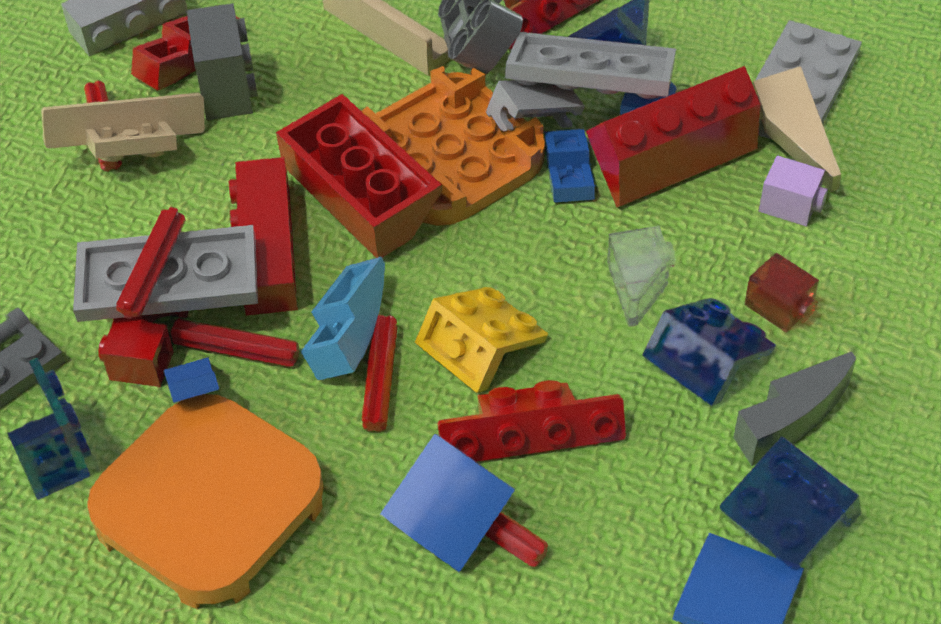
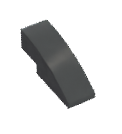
M852 351L771 381L766 401L738 411L733 438L751 466L779 454L801 440L823 421L849 386L856 362V357Z

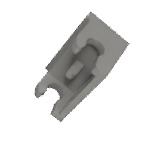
M517 80L498 81L486 109V114L494 119L502 131H513L514 128L512 123L508 121L509 118L553 116L561 127L566 128L572 127V122L566 116V112L581 115L585 106L573 89H561L556 84L538 83L535 85H523L518 83Z

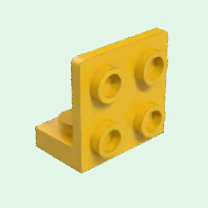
M483 287L433 298L415 343L473 391L479 393L488 390L504 353L544 343L548 333L537 325L534 317L517 310L509 304L500 291L490 287Z

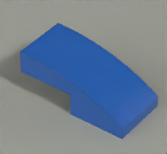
M584 129L544 132L547 165L554 203L595 200V185L589 165V147Z
M209 357L164 370L173 403L219 390Z

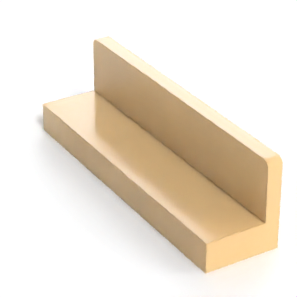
M323 0V7L326 11L427 76L430 75L431 70L440 68L451 60L448 57L447 44L442 37L382 0Z

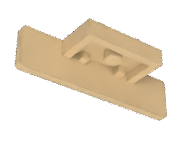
M200 93L44 107L41 110L43 141L46 148L87 145L96 159L100 158L103 161H119L125 155L140 154L145 157H158L163 155L164 151L177 150L176 135L202 133L205 130L204 97Z

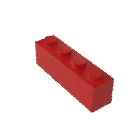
M285 157L235 162L236 179H229L231 204H237V209L230 210L231 227L253 225L256 236L258 304L244 305L246 316L298 310L290 187Z

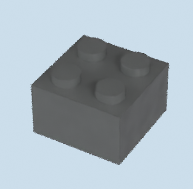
M234 3L187 10L194 64L200 93L204 97L206 121L253 113L250 97H257L258 94L254 73L246 74V71H253L249 44L241 45V42H248L244 18L236 19Z

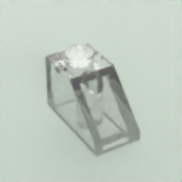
M660 226L609 234L607 263L628 327L638 325L667 287L669 269L675 266L673 245L671 242H665Z

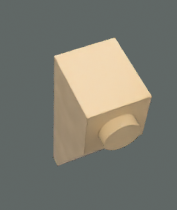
M801 66L753 81L754 89L760 101L759 120L762 121L766 134L797 162L824 169L825 173L822 184L830 192L839 190L841 172Z

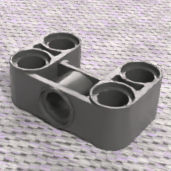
M442 0L439 5L438 16L441 20L444 40L448 48V57L470 70L475 68L487 75L519 35L523 24L522 16L500 4L502 0Z

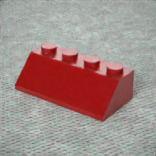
M742 66L602 122L587 130L586 134L616 207L625 205L756 150L758 147L760 101L746 66Z
M343 94L276 132L280 156L285 157L287 171L376 258L385 257L414 237L443 190L442 184Z

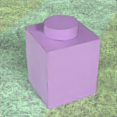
M776 156L763 185L759 212L807 227L813 211L820 213L826 200L828 189L821 187L825 170Z

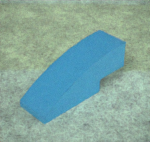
M382 257L346 266L311 313L317 321L319 328L301 350V353L317 380L353 373L363 358L373 335L380 310L385 263Z

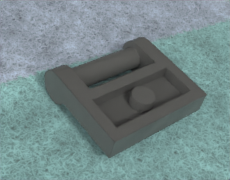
M15 308L6 314V320L0 324V345L16 334L21 337L0 352V408L66 363L62 352L29 321L19 308Z

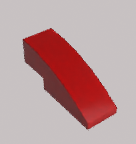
M187 16L164 23L162 26V38L133 47L131 75L157 91L178 82L196 71Z

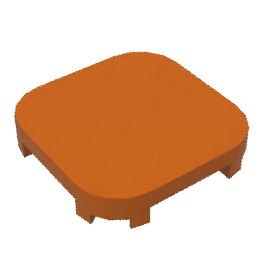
M442 66L430 71L431 83L383 110L374 113L368 106L362 110L367 117L442 184L443 190L423 221V223L436 226L451 225L468 219L530 181L541 171L545 161L543 125L536 117L529 121H526L524 118H509L508 121L512 123L513 131H502L494 119L486 114V109L493 92L485 86V74L475 68L471 70V74L461 72L445 73V67Z
M202 394L177 402L142 433L96 480L90 489L87 507L97 537L109 552L115 548L176 591L181 603L198 610L199 604H217L232 598L236 604L251 592L248 582L307 518L315 522L323 508L322 495L324 485L316 456L303 444L230 399L219 395Z

